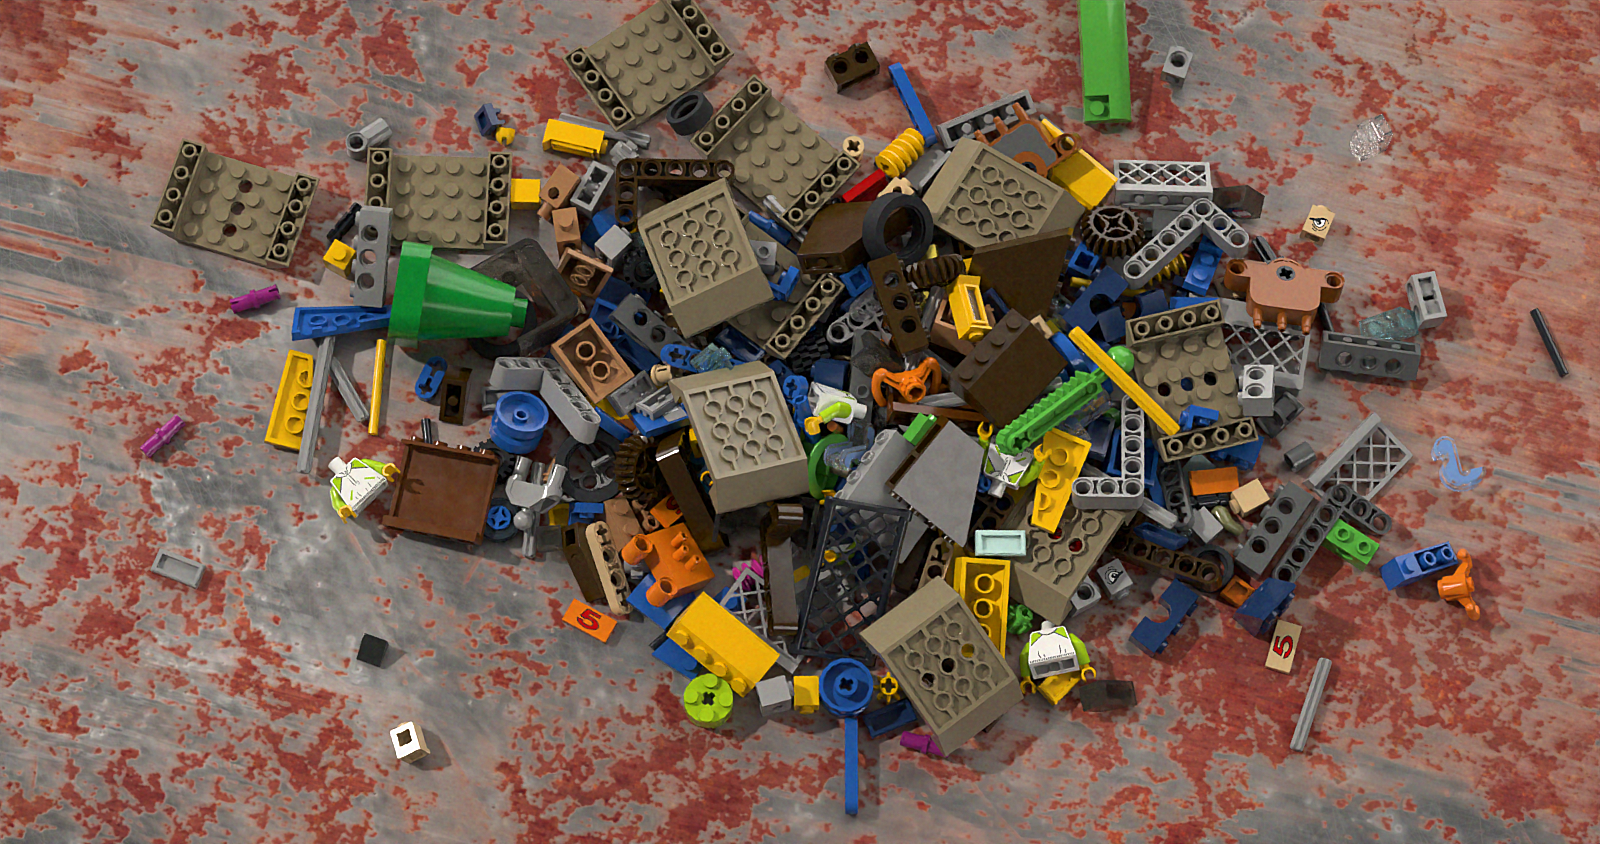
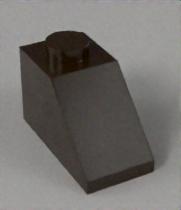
M448 365L442 382L439 421L463 425L471 390L473 369Z

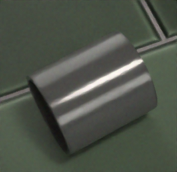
M1306 441L1284 454L1286 463L1295 473L1317 460L1312 447Z

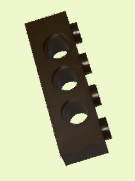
M896 253L868 262L867 271L899 358L901 359L927 350L931 336L928 328H923L920 321L923 315L919 304L915 305L912 296L915 294L910 281L906 282L903 273H906L903 260L898 259ZM890 277L895 278L898 281V285L896 287H889L886 285L885 280ZM897 300H902L906 303L907 307L904 310H897L893 303ZM911 323L914 325L915 331L906 333L903 331L902 325Z

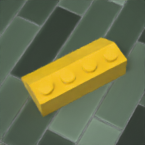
M1045 118L1041 121L1054 139L1063 134ZM1068 137L1065 139L1066 148L1071 150L1074 146V142ZM1080 149L1079 152L1065 162L1053 168L1050 181L1065 189L1086 208L1082 215L1085 216L1087 210H1091L1093 206L1099 207L1101 203L1106 204L1118 178L1083 149Z
M971 557L955 558L953 589L961 596L1005 660L1010 560ZM964 644L961 649V653L965 658H970L973 654V648L969 644Z
M704 591L676 619L666 634L709 671L725 680L730 688L742 698L755 687V683L761 680L780 656L778 652Z

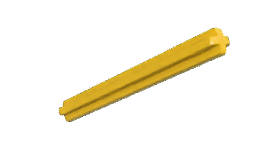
M1075 327L1069 333V338L1168 436L1175 435L1180 430V426L1080 327Z

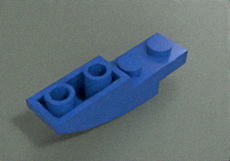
M1216 227V228H1215V229L1220 230V231H1221V230H1224L1223 227ZM1205 235L1202 237L1182 288L1203 296L1206 295L1223 254V250Z

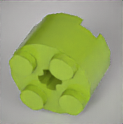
M707 673L696 677L686 687L683 696L685 713L696 726L717 728L725 724L730 718L733 709V693L729 684L721 677ZM707 697L713 698V705L710 706L708 703L704 705V699Z

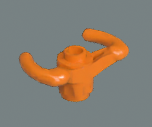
M926 357L918 368L901 373H892L885 368L876 370L873 373L871 382L875 401L880 407L887 405V401L881 392L880 384L882 381L898 389L908 402L915 403L921 401L926 391L924 382L931 371L933 377L929 392L932 395H936L942 379L941 367L937 359Z
M1462 548L1457 552V558L1462 560L1461 565L1453 575L1442 577V580H1438V591L1441 600H1458L1465 607L1468 617L1472 621H1478L1480 609L1471 597V592L1475 590L1472 577H1468L1473 566L1469 552Z

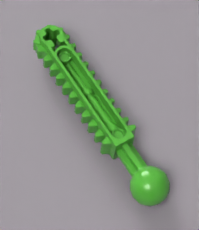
M1115 346L1107 351L1106 354L1129 374L1135 362L1133 353L1124 346ZM1097 368L1090 374L1076 370L1075 377L1071 376L1070 381L1064 382L1063 386L1056 388L1055 392L1049 393L1047 398H1042L1040 403L1034 404L1032 409H1028L1024 415H1019L1017 420H1013L1009 426L1006 425L1004 429L998 432L996 444L998 445L999 452L1013 457L1018 453H1022L1026 447H1030V444L1037 442L1038 438L1044 437L1046 432L1052 431L1054 426H1058L1061 421L1067 420L1069 415H1073L1076 410H1080L1081 406L1087 405L1089 400H1097V395L1103 391L1101 383L1109 377L1100 368Z

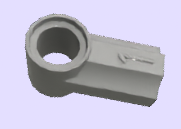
M380 117L359 132L350 133L346 138L348 156L354 160H361L367 156L368 147L375 148L392 137L393 134L387 123ZM354 143H361L363 145L359 149L351 147Z

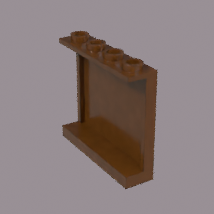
M891 337L885 350L886 369L892 373H900L906 357L899 358ZM929 342L928 349L954 368L966 357L964 354ZM932 371L924 382L926 386L925 396L932 395L929 392L933 377ZM942 377L937 394L952 392L948 389V381ZM886 383L888 424L910 426L919 412L926 417L932 414L937 419L942 414L966 434L979 435L977 429L981 422H983L984 430H986L989 424V420L970 405L949 408L917 405V402H908L898 389Z
M411 436L410 440L401 439V443L405 445L399 469L401 472L400 474L398 473L389 516H383L382 525L392 530L481 546L501 460L494 455L493 451L480 449L478 453L471 451L470 447L463 445L451 448L448 447L447 443L441 441H434L433 444L424 443L425 440L419 437Z

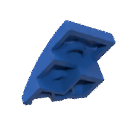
M611 275L598 295L589 318L594 320L608 341L617 340L626 333L613 323L608 316L630 293L642 297L647 304L645 306L647 307L653 292L646 293V290H643L640 293L637 288L633 290L626 281ZM636 313L634 321L639 325L642 315Z
M650 571L628 596L626 602L663 631H666L677 616H680L696 599L694 592L669 600L662 607L651 605L646 598V592L656 582V579Z

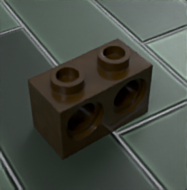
M866 41L862 44L855 43L851 45L847 51L841 54L834 53L824 61V70L838 94L880 73V64ZM863 57L867 59V62L860 64L856 62V59ZM838 67H842L846 69V72L839 74L836 73L834 70Z

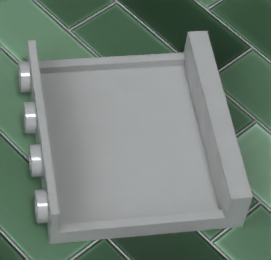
M884 429V431L876 436L872 448L862 456L861 463L857 469L849 474L843 489L838 491L834 497L907 509L906 507L909 503L904 499L899 503L888 494L891 489L885 485V482L914 446L897 430ZM836 506L835 511H839L842 515L852 510V508ZM859 511L863 519H868L876 514V512ZM857 513L847 517L855 526L862 522ZM921 513L918 517L913 514L911 522H908L898 564L904 562L928 527L924 523L926 517ZM888 514L883 515L889 524L899 521L900 517ZM878 517L870 522L868 526L873 533H877L885 528L886 524L881 517ZM866 527L859 529L868 538L871 536ZM886 531L877 540L882 547H886L887 545H893L895 536L890 531Z

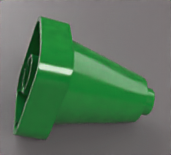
M403 241L390 315L388 344L417 349L419 341L508 336L510 326L524 327L528 299L516 298V287L434 255L433 245Z

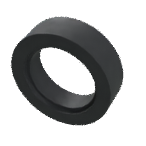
M897 192L886 193L877 198L866 212L862 226L863 243L867 253L873 260L894 254L885 245L883 237L884 225L893 210L904 207L912 219V233L907 245L901 251L896 252V256L898 259H902L905 267L921 260L928 251L933 237V218L928 206L920 198Z
M516 290L515 297L528 299L522 333L516 340L505 345L491 344L482 337L467 338L471 347L480 356L492 361H496L499 357H520L533 345L538 332L536 312L529 298L519 290Z
M598 430L593 443H599L608 447L616 460L615 452L620 451L619 444L621 442L611 434ZM572 435L569 436L560 446L555 458V464L568 468L561 488L570 497L582 503H603L615 498L621 492L617 490L618 483L614 482L616 474L606 487L596 491L581 489L572 481L569 474L570 458L585 443L577 441Z

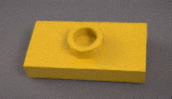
M1079 666L1080 670L1048 676L1036 688L1054 706L1082 679V666Z

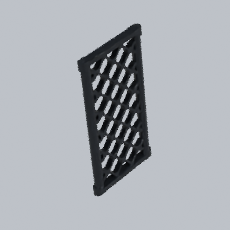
M826 496L824 502L826 508L798 618V631L793 641L790 642L788 652L833 660L852 658L866 666H875L877 656L872 654L869 648L866 647L865 642L859 640L854 632L864 624L869 627L872 621L874 623L886 614L908 522L912 520L913 511ZM836 506L852 508V510L844 515H840L835 511ZM859 511L876 512V514L868 519H863ZM857 513L862 522L855 528L849 529L844 521L850 515ZM888 514L900 517L899 521L889 524L883 515ZM881 517L886 526L879 532L873 533L868 525L876 518ZM842 523L847 532L838 539L833 538L830 535L831 526ZM862 527H866L871 536L862 543H858L854 533ZM886 531H890L895 536L893 545L882 547L877 539ZM847 537H852L856 546L844 553L839 547V543ZM871 541H876L880 550L870 557L866 556L863 547ZM836 546L841 552V556L833 562H828L824 558L825 550ZM858 550L861 551L865 560L857 566H852L848 561V556ZM882 554L889 559L887 568L876 570L872 565V560ZM842 560L847 561L850 570L838 576L833 570V566ZM869 564L874 573L867 579L861 580L857 570ZM831 570L835 575V580L825 586L818 581L820 572ZM851 574H855L859 583L849 590L846 589L842 584V580ZM874 578H879L883 582L882 589L871 594L866 588V584ZM837 583L840 584L844 589V593L836 599H831L827 590ZM859 588H864L868 593V597L860 603H855L851 594ZM825 593L830 601L824 607L817 609L812 604L814 595L817 596ZM845 597H849L853 607L841 613L836 604ZM869 601L874 602L877 605L876 613L865 617L860 611L861 606ZM830 607H834L839 613L838 617L831 622H825L821 616L822 612ZM854 611H858L862 616V621L854 626H849L845 620L846 616ZM817 616L820 617L824 623L823 627L815 632H811L807 628L808 620ZM840 620L844 621L848 629L839 636H835L831 631V626ZM828 630L833 639L821 646L816 640V636ZM848 634H852L857 640L856 644L849 649H843L840 640ZM814 640L818 645V649L802 647L803 642ZM833 644H838L842 653L827 651L826 649ZM857 648H862L866 652L865 657L849 653Z

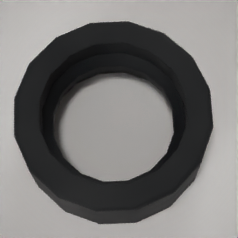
M692 91L678 98L670 106L666 119L678 135L686 136L704 127L712 117L714 109L702 92Z
M1202 545L1195 549L1191 556L1201 558L1205 555H1213L1218 557L1224 565L1223 582L1218 590L1212 592L1193 587L1200 592L1209 594L1219 592L1227 586L1233 576V559L1227 550L1218 545ZM1187 565L1186 573L1190 572L1193 566Z

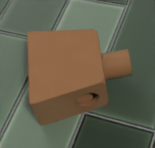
M560 163L538 195L543 204L536 214L548 221L552 216L553 210L569 208L571 206L570 199L582 181L580 177Z
M576 207L553 210L552 216L560 260L566 249V246H564L566 243H574L569 248H576L582 251Z

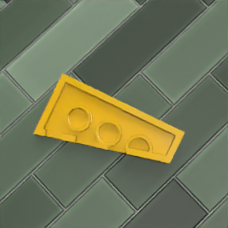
M289 349L264 443L297 452L300 451L313 382V355Z
M1054 427L1052 431L1045 433L1041 452L1045 454L1048 449H1051L1052 453L1044 459L1045 463L1037 478L1031 518L1032 526L1054 534L1072 492V483L1078 478L1092 443Z

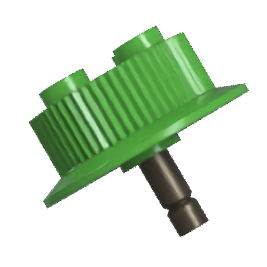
M833 433L825 437L822 436L821 440L815 444L807 443L806 439L801 443L808 463L809 493L817 500H825V495L821 493V490H833L838 476L847 478L853 472L849 468H853L854 458L850 461L849 467L845 466L847 454L854 453L852 444L845 455L840 456L834 451L829 457V462L824 459L827 448L848 443L849 439L842 434Z

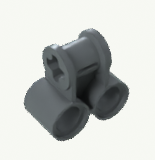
M1286 391L1274 402L1273 416H1259L1255 422L1273 439L1305 407L1289 391Z

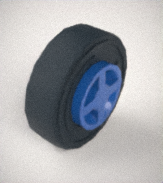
M493 498L484 536L494 542H504L512 539L519 531L514 525V516L519 512L518 507L511 504L508 499Z

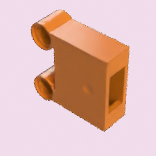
M684 522L648 535L637 534L621 551L622 558L630 565H637L643 559L656 579V582L647 590L646 598L655 607H662L671 599L702 589L715 577L714 572Z

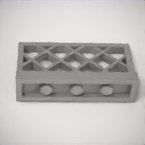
M1113 160V173L1118 178L1114 186L1115 206H1119L1122 203L1123 208L1131 207V209L1185 210L1194 201L1201 198L1212 202L1213 186H1211L1209 162ZM1119 168H1127L1131 171L1126 174ZM1145 169H1152V170H1154L1155 172L1150 175L1149 173H1147V172L1144 171V170H1145ZM1169 170H1177L1179 173H1177L1176 175H1173L1172 173H1170V172H1168V171H1169ZM1192 171H1204V173L1198 176ZM1139 175L1144 179L1138 182L1133 177ZM1162 175L1168 180L1161 182L1157 178ZM1186 176L1189 179H1191V181L1186 183L1183 180H1181V178Z
M1224 318V324H1229L1234 331L1232 335L1225 339V342L1236 335L1244 345L1235 354H1232L1227 347L1230 360L1233 359L1235 364L1231 365L1236 380H1239V375H1244V366L1239 364L1235 356L1247 349L1254 359L1249 365L1255 363L1261 365L1259 360L1269 353L1279 364L1274 367L1275 387L1299 391L1303 389V378L1311 332L1307 336L1303 335L1302 331L1287 328L1284 332H1279L1278 327L1261 324L1260 329L1267 331L1260 334L1254 328V323ZM1233 325L1243 327H1241L1239 330H1236ZM1246 327L1253 328L1258 335L1249 344H1246L1239 334ZM1270 331L1277 332L1283 340L1273 348H1270L1263 338ZM1282 333L1291 334V335L1288 336L1287 338H1284V336L1282 335ZM1294 335L1305 337L1303 347L1297 352L1287 342ZM1261 339L1268 351L1259 358H1256L1249 346ZM1285 343L1293 355L1280 362L1273 350ZM1302 351V357L1300 360L1297 354H1299ZM1295 357L1300 364L1299 375L1288 373L1283 364ZM1279 367H1281V369H1282L1284 372H1279V371H1275V370L1278 369Z
M1374 412L1367 416L1302 483L1322 498L1325 492L1320 487L1325 482H1335V485L1340 484V482H1352V489L1357 492V482H1369V493L1366 496H1362L1369 501L1403 467L1413 454L1380 422L1381 418ZM1377 429L1385 436V445L1372 444V434ZM1358 448H1368V462L1356 461V450ZM1373 448L1385 449V462H1373ZM1389 449H1398L1404 455L1400 462H1390ZM1342 465H1352V478H1340L1339 468ZM1356 465H1368L1369 479H1356ZM1373 465L1385 466V477L1383 479H1373ZM1335 489L1333 497L1336 501L1340 502V499H1343V495H1340V490ZM1356 503L1354 505L1353 511L1355 514L1362 508L1360 504ZM1342 514L1339 516L1345 523L1350 521Z
M746 567L719 605L778 652L780 656L774 664L787 674H793L805 655H798L795 659L787 653L786 643L793 641V639L785 640V636H781L782 641L772 642L767 638L766 628L768 626L765 625L763 611L766 610V607L763 608L761 593H765V591L760 590V585L764 587V580ZM746 575L755 580L757 591L743 593L741 582ZM739 587V594H733ZM757 594L759 608L746 610L744 596ZM740 596L742 611L732 612L724 606L730 598ZM796 604L798 619L801 607ZM760 611L762 626L752 627L747 622L746 613ZM737 614H743V620ZM816 618L808 620V622L810 621L817 626L818 629L824 625ZM756 629H763V634ZM809 640L805 647L811 648L815 641ZM781 643H782V644H783V649H781V648H780L779 646H777L776 644H781Z

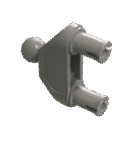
M517 456L512 476H509L505 482V491L511 504L522 508L514 516L515 527L519 530H527L533 524L531 511L544 514L560 502L563 494L560 488L568 468L552 463L547 483L543 484V486L526 482V478L533 461Z

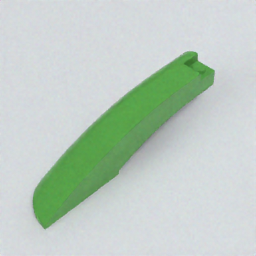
M1076 0L1084 124L1132 122L1125 0Z

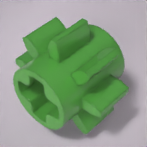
M1018 604L1008 607L1006 630L1009 633L1020 635L1023 632L1026 634L1033 627L1030 623L1033 620V615L1029 608L1024 605L1018 606Z

